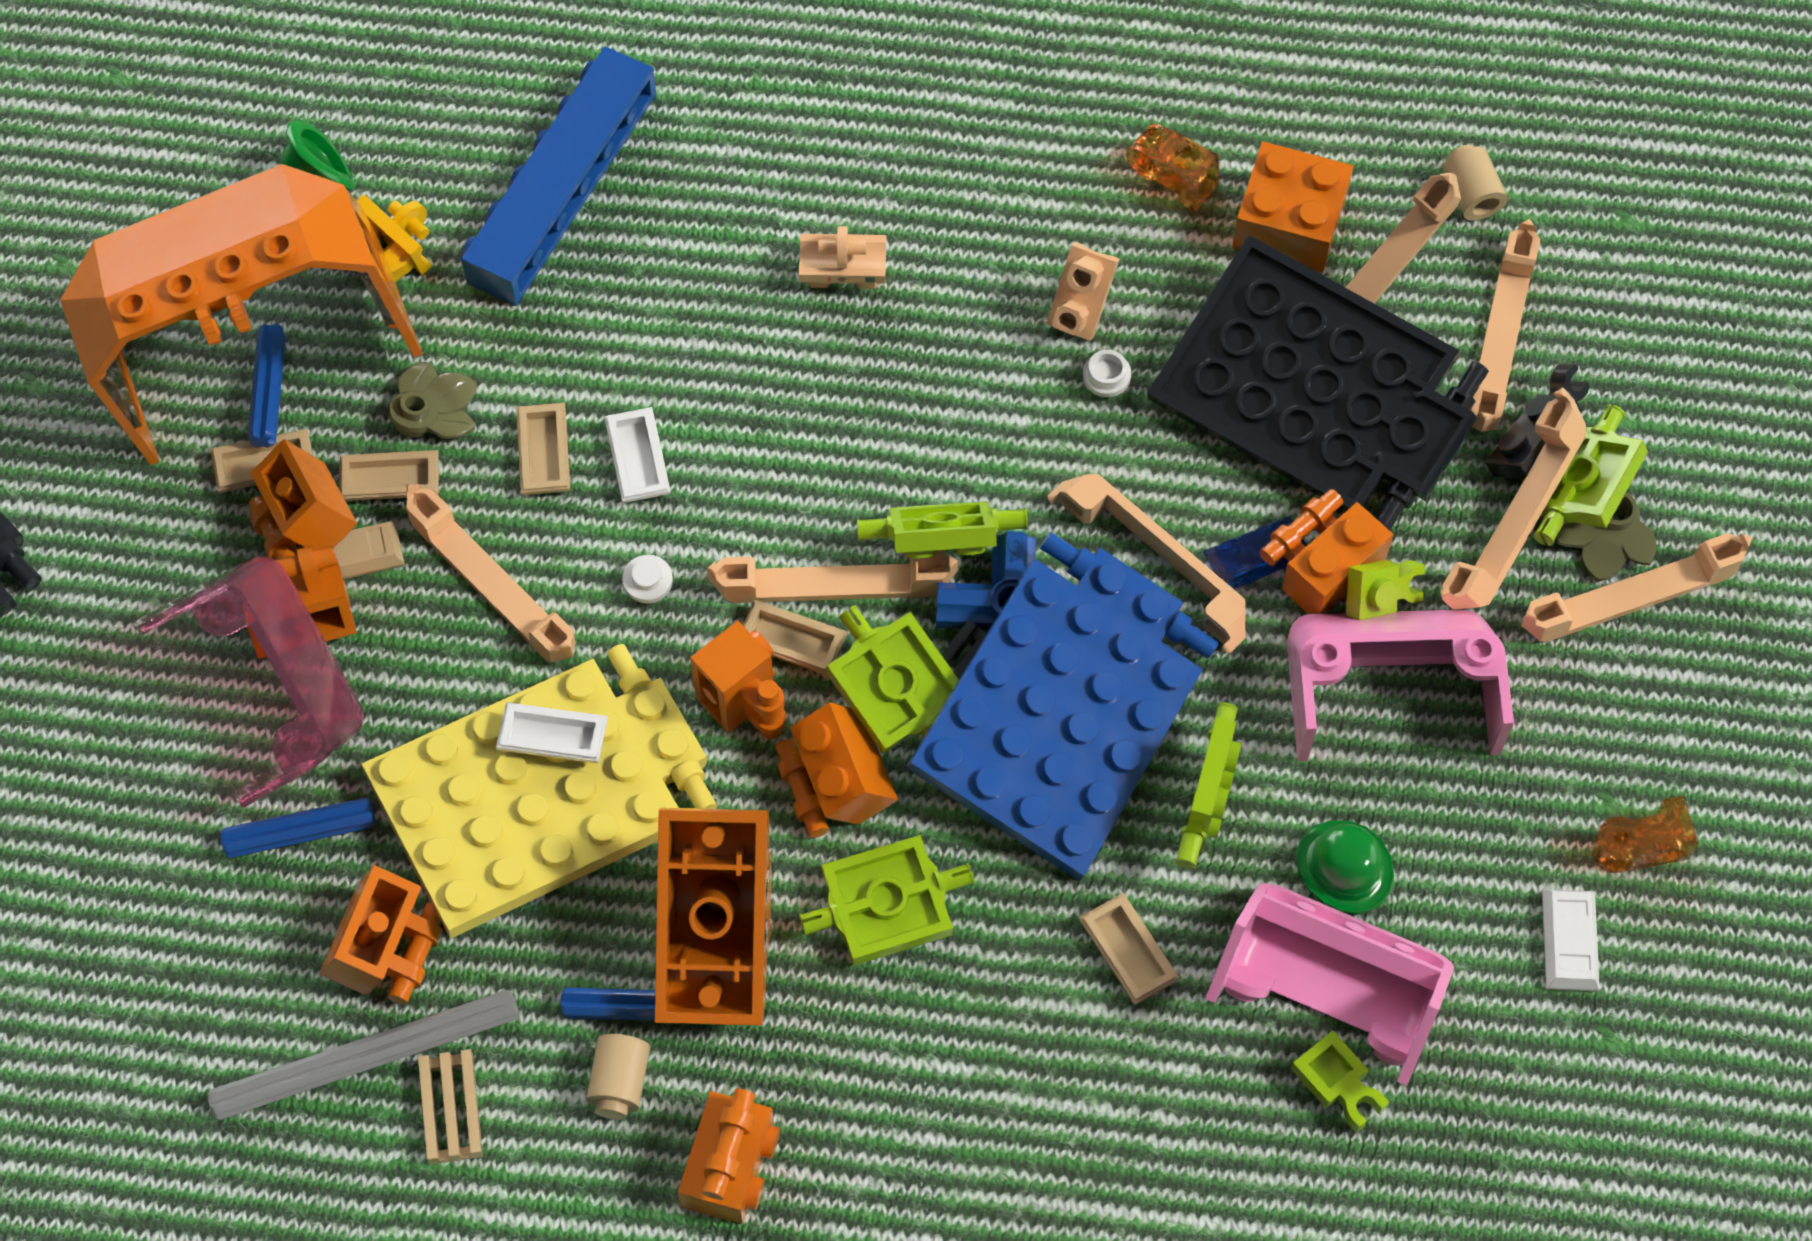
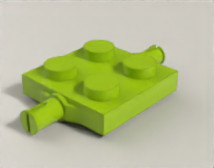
M1611 404L1606 405L1605 411L1597 425L1586 427L1585 439L1540 515L1544 519L1534 533V538L1543 545L1547 543L1548 546L1553 545L1562 525L1567 522L1603 528L1608 526L1648 453L1643 439L1624 437L1615 433L1625 416V412L1620 407L1613 405L1612 408Z
M988 501L890 508V515L883 519H857L858 541L888 538V540L894 542L895 553H905L906 557L913 559L932 557L935 555L936 550L955 549V553L960 555L980 554L985 551V547L997 546L996 533L999 530L1028 529L1026 508L997 511L996 508L992 509L989 507Z
M857 605L850 607L849 611H844L838 618L851 633L855 642L847 653L828 664L825 672L884 754L907 738L917 737L921 734L924 737L959 679L911 612L890 625L872 629L858 610Z
M1220 702L1217 704L1212 728L1207 733V738L1210 742L1192 804L1188 825L1182 827L1180 832L1182 839L1177 858L1175 859V864L1184 869L1193 870L1196 868L1199 853L1203 854L1207 836L1215 839L1218 838L1242 743L1233 741L1237 723L1235 718L1239 709L1231 703Z
M921 835L821 865L822 875L829 893L828 906L799 914V919L805 936L835 926L836 931L845 940L852 964L855 966L952 936L953 926L945 906L946 892L970 884L973 885L975 880L969 863L939 872L938 868L928 858Z

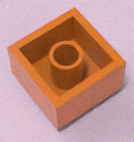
M1262 141L1237 217L1232 249L1239 250L1249 234L1312 270L1324 273L1347 198L1354 165Z

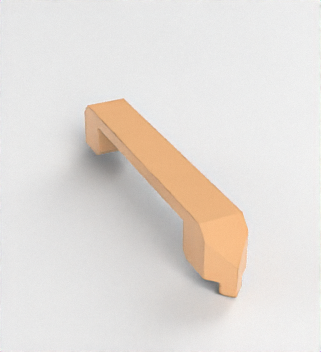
M1444 173L1430 176L1412 199L1416 203L1345 288L1374 304L1458 206L1461 197L1455 174Z
M1530 219L1520 223L1518 229L1510 232L1502 257L1479 363L1484 365L1489 372L1473 396L1476 403L1471 409L1477 418L1473 427L1480 432L1497 430L1504 410L1510 369L1529 282L1540 244V238L1535 233L1536 227Z
M1564 388L1553 393L1556 399L1546 404L1535 424V432L1542 438L1545 445L1476 565L1457 562L1442 585L1443 590L1440 589L1441 597L1453 610L1478 608L1491 603L1585 439L1586 423L1575 400Z
M1087 474L1063 481L1048 495L1051 505L1060 500L1064 508L1083 524H1090L1106 509L1208 596L1212 601L1205 607L1203 627L1224 644L1222 652L1231 653L1245 639V599L1099 474Z
M407 484L406 509L410 522L416 531L547 662L553 663L572 658L576 645L573 629L557 613L552 612L548 615L454 521L452 510L431 488H420L419 484Z
M1727 533L1701 543L1693 556L1566 600H1562L1559 593L1531 601L1521 626L1539 641L1549 642L1725 581L1737 573L1750 546L1752 537L1742 533L1739 537Z
M936 550L935 555L932 557L910 558V564L756 569L755 558L723 557L717 564L714 561L707 568V575L710 582L724 599L733 603H753L754 599L761 602L934 597L937 595L938 582L949 583L958 571V560L950 553L947 556L943 551Z

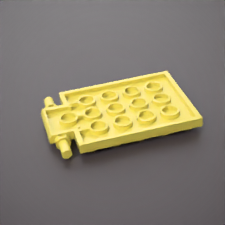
M624 644L614 646L607 654L621 678L619 686L624 694L617 698L593 658L361 763L367 781L450 939L657 842L659 808H679L666 786L675 782L680 791H686L695 808L717 809L718 806L703 781L706 777L703 768L708 758L661 677L651 681L645 669H638ZM506 702L608 716L599 764L496 750Z

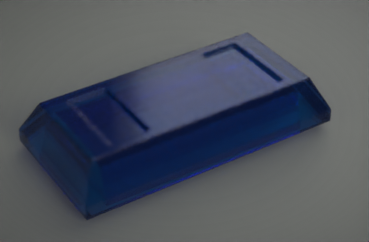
M1292 514L1207 548L1203 550V554L1217 576L1233 589L1239 588L1287 568L1289 561L1284 556L1271 566L1263 560L1260 550L1271 541L1270 535L1281 525L1289 526L1295 519ZM1305 538L1301 541L1305 547L1309 545Z

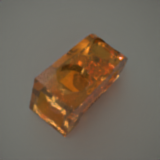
M1149 125L1126 151L1127 161L1135 172L1148 180H1155L1179 195V203L1194 212L1219 184V155L1162 125Z
M1683 795L1663 799L1656 815L1638 818L1637 820L1624 816L1607 819L1600 826L1592 845V857L1596 864L1610 873H1624L1689 860L1699 842Z

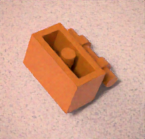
M283 439L252 470L251 475L262 496L253 497L248 503L251 511L250 522L255 532L264 537V549L270 561L296 555L297 544L303 547L312 546L313 550L332 545L335 547L357 525L326 464L291 442Z
M1333 489L1328 490L1320 498L1313 497L1301 508L1302 514L1289 526L1281 525L1270 535L1271 541L1260 550L1263 560L1271 566L1277 563L1283 556L1289 561L1281 590L1308 614L1328 613L1347 596L1349 567L1385 560L1394 535L1358 502L1336 519L1332 513L1343 504V500ZM1314 529L1317 530L1320 535L1305 547L1301 541Z
M333 545L313 550L312 546L296 550L297 555L268 562L267 557L251 561V567L233 571L237 590H240L246 625L258 659L357 633L349 594Z
M738 620L690 657L696 700L728 734L748 719L764 737L776 739L781 735L786 726V714L784 710V693L777 683L773 681V676H775L771 658L773 650L758 631L754 630L750 633Z
M830 702L790 727L794 739L782 740L775 746L780 759L777 768L782 780L789 782L796 800L793 804V809L798 821L805 823L811 838L820 837L829 831L825 817L859 825L898 801L876 743L849 707Z
M373 865L355 888L319 975L367 996L383 980L386 974L394 981L388 998L394 1003L407 1005L413 989L420 988L426 971L422 967L431 947L438 945L443 929L440 927L441 920L432 903H426L421 916L411 912L421 886ZM402 933L407 934L411 939L404 958L394 954Z
M740 1088L735 1089L733 1097L713 1091L709 1092L678 1190V1197L682 1208L743 1224L747 1209L757 1210L765 1179L758 1177L763 1158L772 1159L775 1154L780 1136V1128L773 1126L774 1118L771 1107L753 1103L756 1096L754 1093Z

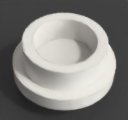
M1114 350L1098 351L1086 361L1083 367L1084 384L1095 395L1114 397L1124 392L1130 384V365L1120 353Z
M642 555L634 558L627 564L623 571L622 581L626 593L632 599L641 603L652 604L660 601L668 594L672 587L673 576L670 566L662 558L654 555Z

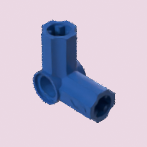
M1006 531L1004 534L996 536L997 546L992 547L991 584L938 582L936 628L962 629L966 622L970 620L981 630H989L1026 568L1036 559V538L1030 537L1024 532Z

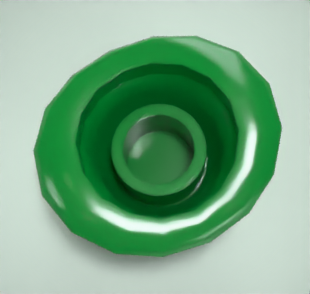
M295 119L288 123L286 135L289 143L280 156V164L343 184L349 191L356 189V181L351 170L334 144L320 129L312 123L300 119Z
M1329 820L1312 827L1299 840L1295 856L1298 874L1307 889L1323 904L1343 913L1362 914L1378 908L1390 894L1394 879L1392 856L1383 840L1368 827L1349 820Z

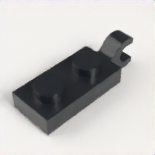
M1561 363L1557 365L1551 374L1549 394H1537L1526 405L1525 411L1509 432L1500 439L1498 446L1485 462L1493 476L1516 479L1526 478L1545 445L1542 438L1535 432V424L1546 404L1556 399L1553 394L1554 392L1564 388L1575 400L1580 413L1582 412L1577 402L1587 395L1590 386L1587 382L1573 381L1571 383L1573 375L1578 370L1576 364Z

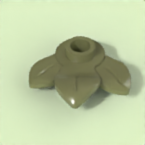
M428 362L417 363L402 373L397 385L399 394L392 399L389 406V418L399 433L408 437H420L430 432L441 438L452 439L464 436L475 430L473 420L467 413L462 411L472 401L476 393L477 383L473 379L460 373H443L438 376L433 366Z
M1627 492L1615 511L1621 517V521L1611 519L1606 528L1567 522L1562 525L1556 536L1557 544L1582 549L1581 559L1584 568L1597 581L1607 580L1615 576L1622 569L1627 559L1637 564L1650 565L1655 556L1657 546L1655 535L1651 529L1640 521L1639 507L1635 499Z

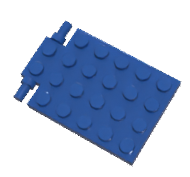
M1050 532L1041 544L1040 549L1067 566L1066 572L1078 580L1077 583L1074 585L1036 559L1028 565L906 768L1079 880L1088 871L1203 670L1162 643L1163 637L1175 644L1181 641L1206 659L1213 654L1218 642L1191 624L1192 618L1179 611L1184 602L1102 548H1099L1094 554L1084 547L1078 550Z

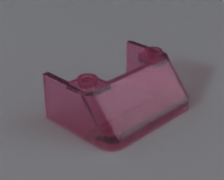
M262 556L250 558L133 622L138 632L144 635L190 609L198 624L205 631L216 636L231 635L248 625L252 629L300 715L282 725L274 735L272 750L279 765L231 791L233 798L242 808L315 768L354 737L362 727L364 713L358 698L284 567L272 558Z

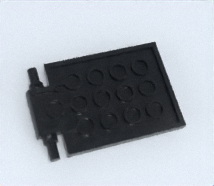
M1248 234L1148 390L1147 397L1148 400L1320 497L1330 489L1335 490L1343 500V504L1339 508L1347 511L1356 502L1365 507L1383 478L1389 480L1391 483L1384 492L1387 499L1375 518L1390 531L1403 509H1409L1416 497L1424 501L1427 500L1477 418L1471 411L1476 403L1473 396L1489 370L1481 363L1472 361L1458 385L1450 387L1445 396L1441 395L1437 391L1458 359L1460 350Z

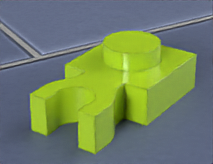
M1385 559L1349 567L1346 615L1357 620H1364L1396 613L1397 600L1399 599L1410 603L1423 601V591L1409 586L1414 576L1425 574V565L1413 560L1398 564Z
M1333 1030L1292 1064L1291 1070L1326 1109L1336 1101L1342 1105L1345 1119L1356 1133L1363 1129L1367 1122L1358 1112L1356 1105L1363 1102L1369 1103L1378 1114H1381L1389 1105V1101L1380 1091L1368 1087L1361 1082L1367 1076L1369 1070Z

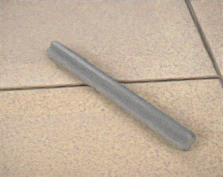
M504 990L211 1089L208 1092L210 1109L214 1117L221 1120L514 1021L519 1017V1010L514 995L510 990Z

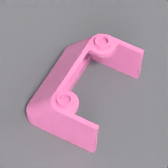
M1464 609L1397 611L1396 613L1364 620L1354 619L1347 616L1346 613L1307 614L1299 617L1290 628L1287 639V652L1297 761H1308L1317 731L1313 686L1338 683L1347 675L1350 667L1454 664L1457 670L1465 677L1481 681L1490 756L1501 755L1514 724L1506 653L1501 640L1484 618L1476 612Z
M1261 883L1256 887L1234 925L1205 999L1215 1003L1224 987L1228 994L1246 1002H1253L1255 998H1265L1269 995L1270 991H1273L1369 1032L1367 1042L1374 1048L1373 1054L1378 1059L1395 1066L1403 1065L1397 1082L1407 1086L1440 1009L1454 970V965L1446 957L1431 949L1284 887Z

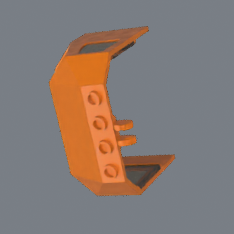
M280 164L93 240L60 301L88 384L150 465L160 461L122 352L123 347L129 341L181 320H198L206 340L212 346L222 342L221 331L214 319L213 313L228 307L230 309L229 315L235 328H238L241 333L252 329L243 301L249 299L255 290L311 267L359 272L381 312L386 326L398 328L414 358L423 354L380 241L361 205L347 191L343 184Z

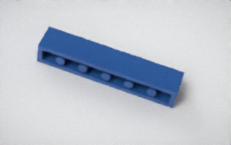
M606 46L601 50L595 61H588L581 73L579 85L572 95L568 94L562 99L557 110L556 119L550 128L542 130L537 136L533 146V153L525 165H519L514 170L509 182V188L500 201L496 200L491 204L485 217L484 226L476 237L472 236L466 241L460 259L467 284L517 306L656 96L653 67Z

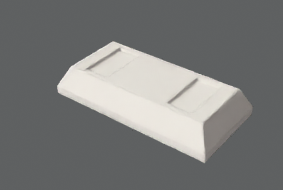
M652 407L604 416L622 503L671 494Z
M506 702L496 750L599 764L608 716Z
M1543 889L1546 990L1599 992L1595 891Z

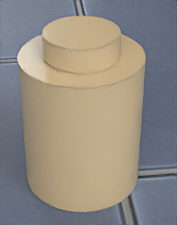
M1463 145L1449 154L1448 160L1443 165V172L1453 173L1457 176L1461 197L1458 205L1464 218L1476 221L1490 217L1500 211L1508 202V196L1486 149L1478 146L1474 147L1473 145Z
M603 1034L598 1037L586 1101L595 1107L597 1115L621 1120L627 1117V1113L639 1110L650 1053V1045L644 1040L622 1034Z

